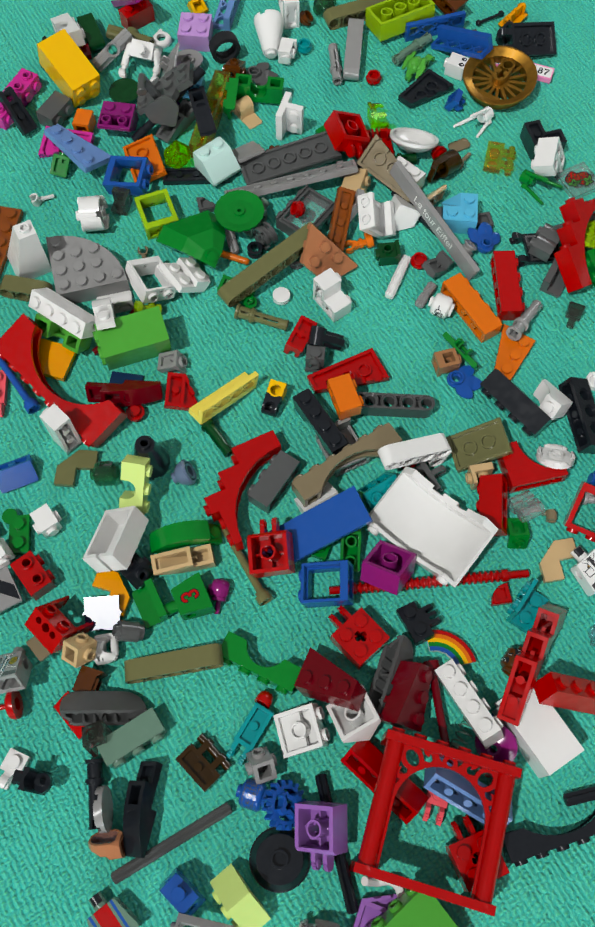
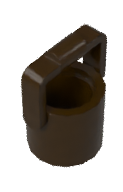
M450 149L433 160L426 180L433 183L439 178H445L460 169L462 166L460 154L456 150Z

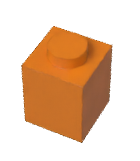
M77 108L72 122L74 130L93 133L96 125L93 110Z

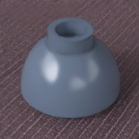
M185 459L181 460L176 465L174 472L171 473V478L175 484L193 485L196 483V472L192 464Z

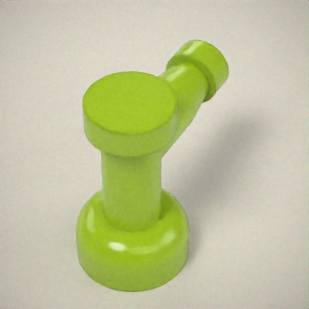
M135 301L134 313L159 306L160 311H162L161 304L155 305V302L144 305L141 301Z

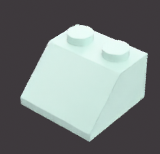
M220 136L193 152L194 166L214 187L241 171V167L230 146Z

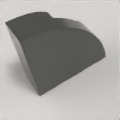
M196 197L199 213L206 210L214 212L215 204L206 200L204 197Z

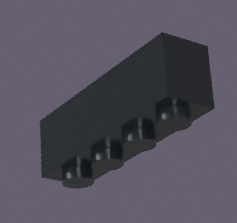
M497 368L480 383L482 394L488 399L490 397L496 401L494 404L499 410L508 412V418L516 424L518 422L522 425L521 430L530 437L532 435L536 438L551 423V418Z

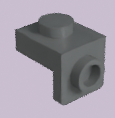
M442 250L436 258L424 261L421 267L429 276L435 278L445 275L453 260Z

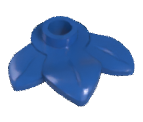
M482 222L478 229L468 228L467 230L470 241L477 245V250L480 253L486 254L490 252L500 242V234L493 232L491 225L487 222Z
M469 365L461 366L459 370L452 371L447 376L448 385L455 388L456 393L460 397L472 399V391L480 389L482 381L473 376L474 369Z

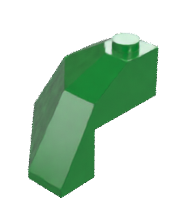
M206 210L163 225L156 241L169 249L177 250L207 267L215 268L223 251L226 234L224 227L216 220L215 214Z

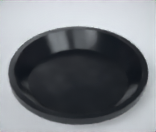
M276 827L269 828L256 838L251 847L249 855L251 873L257 883L268 891L275 893L291 891L302 883L308 873L310 852L296 850L295 830L281 831L276 830Z

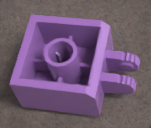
M321 801L295 803V848L297 851L311 852V867L313 870L321 868L322 854L323 868L326 872H331L334 867V855L348 852L347 804Z

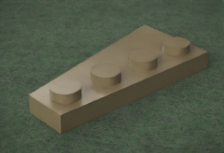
M376 134L357 161V164L363 169H367L371 175L410 203L409 198L390 174L394 163L398 160Z

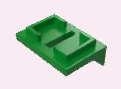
M229 77V82H226L225 86L227 97L223 100V109L229 120L232 119V112L235 110L239 78Z

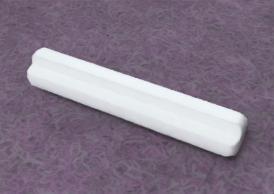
M402 255L385 292L386 298L390 300L394 298L409 266L410 256Z

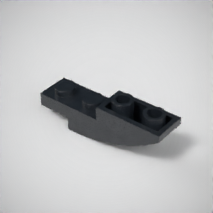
M204 85L188 90L200 136H210L216 133L217 130Z
M141 761L136 781L129 780L123 815V843L125 856L145 859L157 811L151 808L163 764L157 761Z

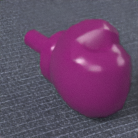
M214 579L212 584L208 585V593L212 595V600L216 601V612L214 614L220 613L221 602H226L230 583L225 579Z

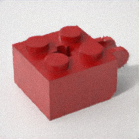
M333 110L324 123L335 151L346 152L349 158L356 157L359 159L363 150L370 142V136L360 114Z
M277 517L271 520L272 532H268L266 520H260V533L247 536L249 575L261 578L295 573L292 533L288 530L279 529Z
M340 606L337 609L347 621L342 624L335 615L331 614L328 617L337 628L331 635L330 640L360 670L389 642L390 637L362 607L351 615L343 606ZM357 635L363 636L364 642L362 640L356 641Z
M466 815L462 818L469 835L463 837L459 825L455 821L451 822L450 825L456 841L446 845L445 849L463 890L471 892L477 863H473L472 858H475L473 856L474 853L479 855L484 828L475 831L470 818ZM502 855L497 879L510 873Z

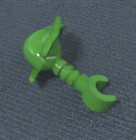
M416 51L408 55L402 66L403 70L407 67L405 80L410 82L413 74H416L415 79H418L426 70V67H429L430 61H435V57L427 54L421 58L420 56H415Z

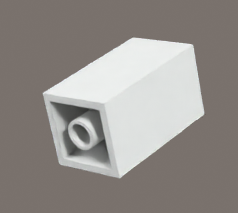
M534 688L529 702L526 703L519 726L499 719L503 726L507 727L514 734L518 743V750L538 778L550 776L584 751V748L554 707L539 704ZM502 699L494 704L497 707L492 711L494 716L498 714Z

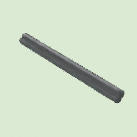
M228 802L222 804L146 851L145 859L134 858L110 874L112 881L115 884L120 883L233 812Z

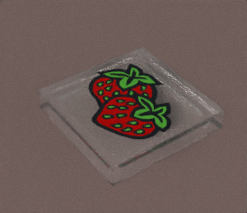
M584 161L562 172H558L555 176V179L563 186L562 188L570 198L575 197V199H579L595 192V175Z

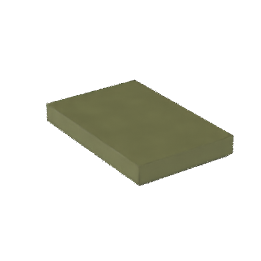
M500 417L446 437L452 449L451 454L458 473L468 470L470 465L487 463L513 453Z

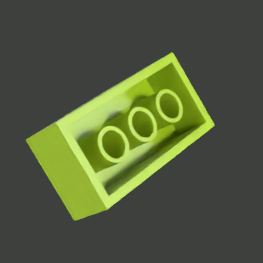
M385 0L366 8L365 25L381 42L404 33L406 23L434 17L435 3L432 0Z

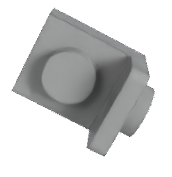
M178 350L160 353L157 370L161 373L177 370L184 374L188 364L187 357Z

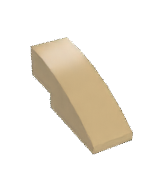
M211 544L194 548L187 546L150 555L154 576L192 572L216 567Z

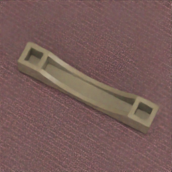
M389 422L385 425L380 424L369 435H362L356 443L346 445L338 454L328 456L322 464L312 466L309 472L304 475H297L292 481V491L302 505L307 507L321 498L328 480L341 467L357 459L379 457L377 451L381 447L402 442V438Z

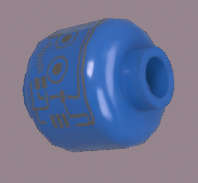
M252 778L246 779L243 784L240 783L236 791V797L239 798L240 806L255 812L265 807L266 803L262 801V798H267L265 789H268L266 783L256 784Z

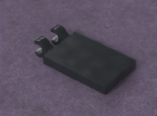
M554 21L511 23L508 25L509 28H501V31H497L498 38L509 37L510 45L504 44L502 46L516 48L529 57L556 55Z

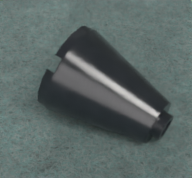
M150 436L139 437L135 442L133 455L150 458V465L153 466V471L149 480H155L154 478L164 476L170 466L168 452Z

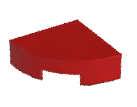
M508 582L501 584L493 592L491 607L512 603Z

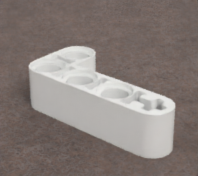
M438 433L388 444L381 447L377 453L384 469L392 470L426 461L429 467H436L447 459L452 449L445 434Z

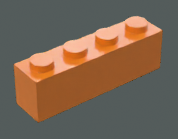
M458 273L442 283L440 292L453 298L454 310L481 343L499 334L503 325L500 318L495 316L490 306L482 300L479 292L473 289L466 277Z

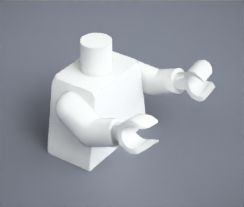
M132 38V42L127 43L122 57L121 68L118 71L120 78H127L126 69L129 66L131 56L154 62L153 76L150 81L152 83L154 79H159L158 76L161 71L159 65L162 62L160 59L163 47L155 43Z

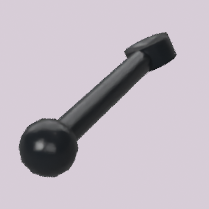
M501 10L498 12V14H495L483 20H477L476 25L480 26L482 23L487 22L496 17L501 18L503 17L504 12Z

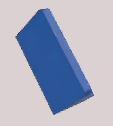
M30 454L0 465L1 493L12 491L39 480Z

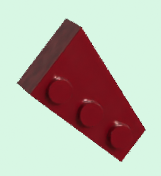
M310 647L294 686L305 697L359 712L366 690L356 679Z
M400 661L391 682L393 685L389 696H385L383 700L386 703L381 714L378 713L381 722L405 730L421 732L422 725L424 724L426 704L429 699L430 683L433 678V668L423 663Z

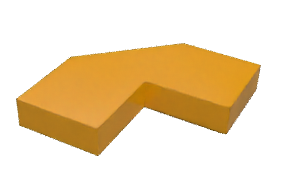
M112 570L110 572L97 573L92 586L108 591L110 595H120V609L123 611L121 617H124L131 597L120 574Z

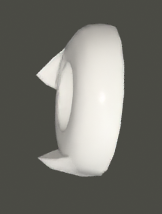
M161 28L153 36L154 43L162 46L163 49L169 47L172 43L170 34L162 31ZM159 37H165L162 41L157 40Z

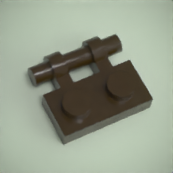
M202 733L197 738L202 745L196 749L191 743L176 760L202 790L206 792L221 777L216 769L221 765L227 771L232 764L227 759L224 752L221 753L214 745L215 742L211 738L208 739ZM206 751L215 758L211 764L203 756Z

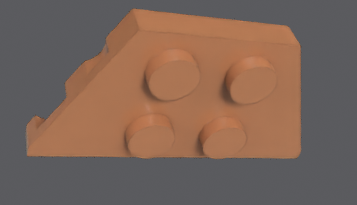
M309 223L307 225L308 234L307 239L303 243L300 263L313 275L318 276L327 269L332 268L334 272L342 276L358 266L313 224Z

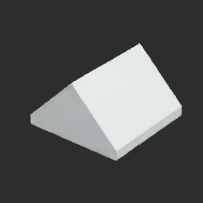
M367 692L359 712L334 704L326 706L343 743L370 740L381 722Z

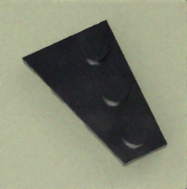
M428 69L399 95L398 100L412 108L453 90L454 85L431 69Z

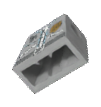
M15 647L12 653L0 655V694L23 690L27 687L32 663L22 647Z

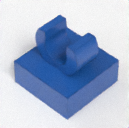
M458 88L449 95L444 108L448 111L453 108L457 112L462 110L463 107L461 105L465 103V100L461 98L463 91Z

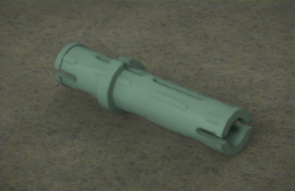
M426 32L420 38L414 39L409 46L392 56L393 64L398 66L414 51L420 52L425 45L432 42L431 34Z

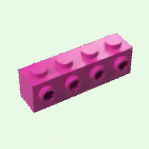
M21 68L6 86V88L9 86L13 88L24 107L31 102L32 98L42 87L38 74ZM0 103V128L7 130L14 122Z

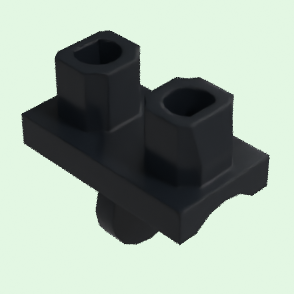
M24 767L23 771L15 770L11 783L19 785L17 790L45 796V793L51 789L53 780L49 772Z

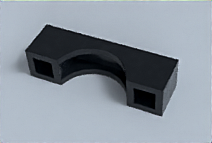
M309 388L292 397L295 410L303 421H307L314 429L328 456L338 454L343 447L349 444Z

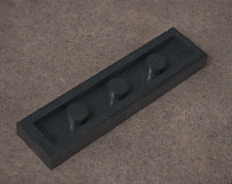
M196 167L166 168L167 175L163 176V185L211 184ZM230 178L220 184L230 183Z

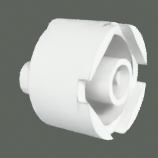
M103 195L77 197L78 211L75 212L77 221L81 222L82 231L93 232L108 229L110 217L109 214H106L105 208H108L105 197Z

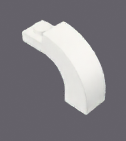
M111 298L93 300L92 309L97 331L116 327V314Z

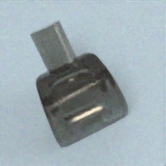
M572 301L569 302L565 317L569 318L566 325L567 328L573 329L575 322L580 321L586 308L584 305Z

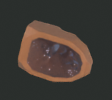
M111 829L108 833H95L88 841L91 852L99 857H107L109 860L126 857L123 831L119 829Z

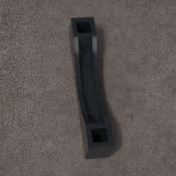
M595 809L583 823L566 833L543 835L524 828L506 832L502 850L507 863H514L516 867L528 863L527 858L535 856L536 859H541L549 856L548 851L556 849L557 852L570 848V843L577 841V844L580 845L590 842V836L595 835Z

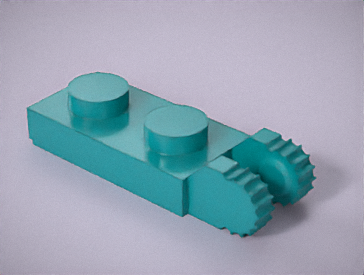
M256 702L234 737V742L226 756L230 759L235 754L239 744L244 746L245 750L237 762L238 765L242 766L246 760V753L254 749L274 713Z

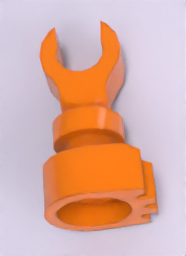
M364 232V239L359 238L358 241L347 240L345 241L344 248L351 246V248L346 249V253L352 254L359 247L360 249L364 248V246L367 248L374 247V240L372 235Z

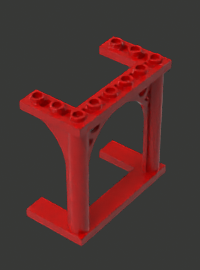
M392 727V729H387L382 735L380 745L385 746L358 860L357 862L351 860L349 870L495 917L496 906L492 905L515 780L521 778L522 768L516 767V763L509 760L495 761L493 760L494 756L480 753V756L472 754V750L461 746H458V749L451 748L448 742L436 740V743L428 741L427 736L414 733V736L405 734L406 730L402 728ZM408 750H413L418 755L419 764L417 766H412L407 761L406 752ZM422 752H424V754H425L427 757H430V755H431V756H432V761H431V762H426V761L424 760V756H423V753H422ZM448 760L453 762L451 767L447 765ZM400 761L407 768V772L404 774L399 773L402 766H399ZM430 767L452 770L468 780L481 799L484 809V830L470 898L378 869L396 793L402 783L419 770ZM468 767H471L470 770L479 768L474 776L467 773ZM483 773H485L486 777L493 778L491 784L487 787H481L478 784V778ZM494 789V794H490V801L485 797V792H490Z

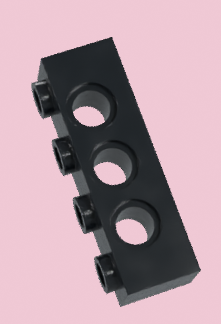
M570 377L558 385L559 391L573 402L566 414L578 453L595 454V402L589 383L585 378Z

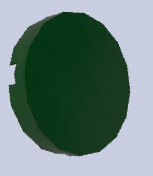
M129 78L116 80L109 88L111 100L133 104L135 101L137 102L138 82Z

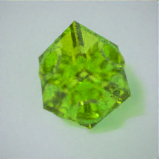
M175 140L164 151L165 165L175 169L186 165L191 159L189 146Z

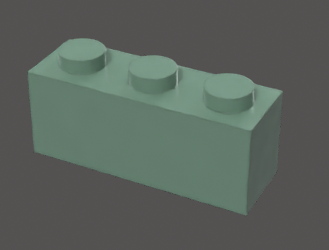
M151 707L96 742L95 745L107 767L117 769L127 762L126 758L134 755L135 757L146 750L145 746L151 742L156 744L164 739V734L167 733V730L156 711Z

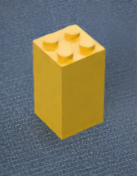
M65 29L37 44L40 65L61 92L71 98L74 108L82 106L90 98H95L99 95L100 74Z

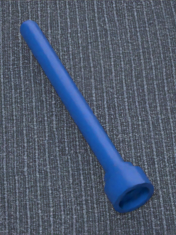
M0 358V367L24 400V408L27 413L33 414L41 408L38 400L29 396L7 362Z

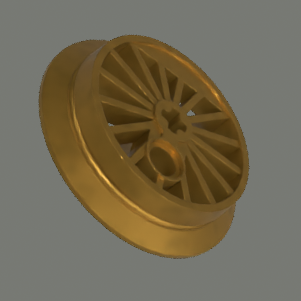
M493 46V49L482 60L470 57L463 70L464 85L472 98L484 107L489 106L494 110L511 108L527 98L533 92L538 76L536 66L531 58L524 52L509 46Z

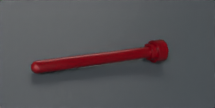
M428 660L423 662V664L433 668V678L430 685L440 740L448 742L450 747L438 676L434 671L440 667L439 660Z

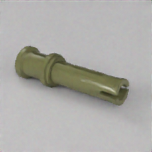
M240 303L237 304L234 319L241 318L249 323L257 322L287 331L289 320L258 312L256 308H247Z

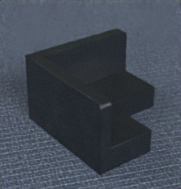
M540 120L524 123L520 139L531 161L535 157L534 147L538 144L539 138L559 137L564 151L567 140L561 129L545 132Z

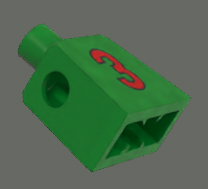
M199 572L172 588L171 593L174 600L164 604L168 616L179 612L183 620H190L216 612Z

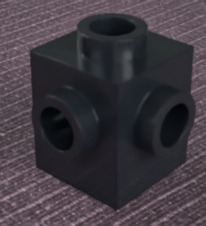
M137 553L133 555L127 570H119L136 590L144 584L143 581L150 579L153 575V570L150 568L151 562L145 556L141 558Z

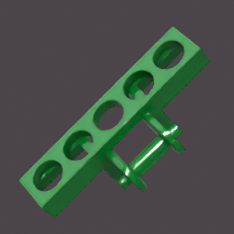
M447 332L442 335L474 370L479 367L471 358L474 351L470 348L467 350L464 347L465 342L462 338H458L455 341Z

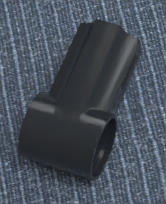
M311 326L308 339L309 345L322 346L340 351L344 346L345 340L343 335L329 332L323 327Z

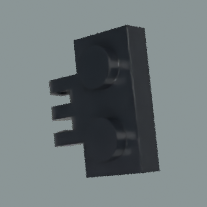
M413 601L396 609L397 616L416 646L434 638V632L431 628L440 624L442 620L440 617H436L438 614L433 610L431 604L419 609Z

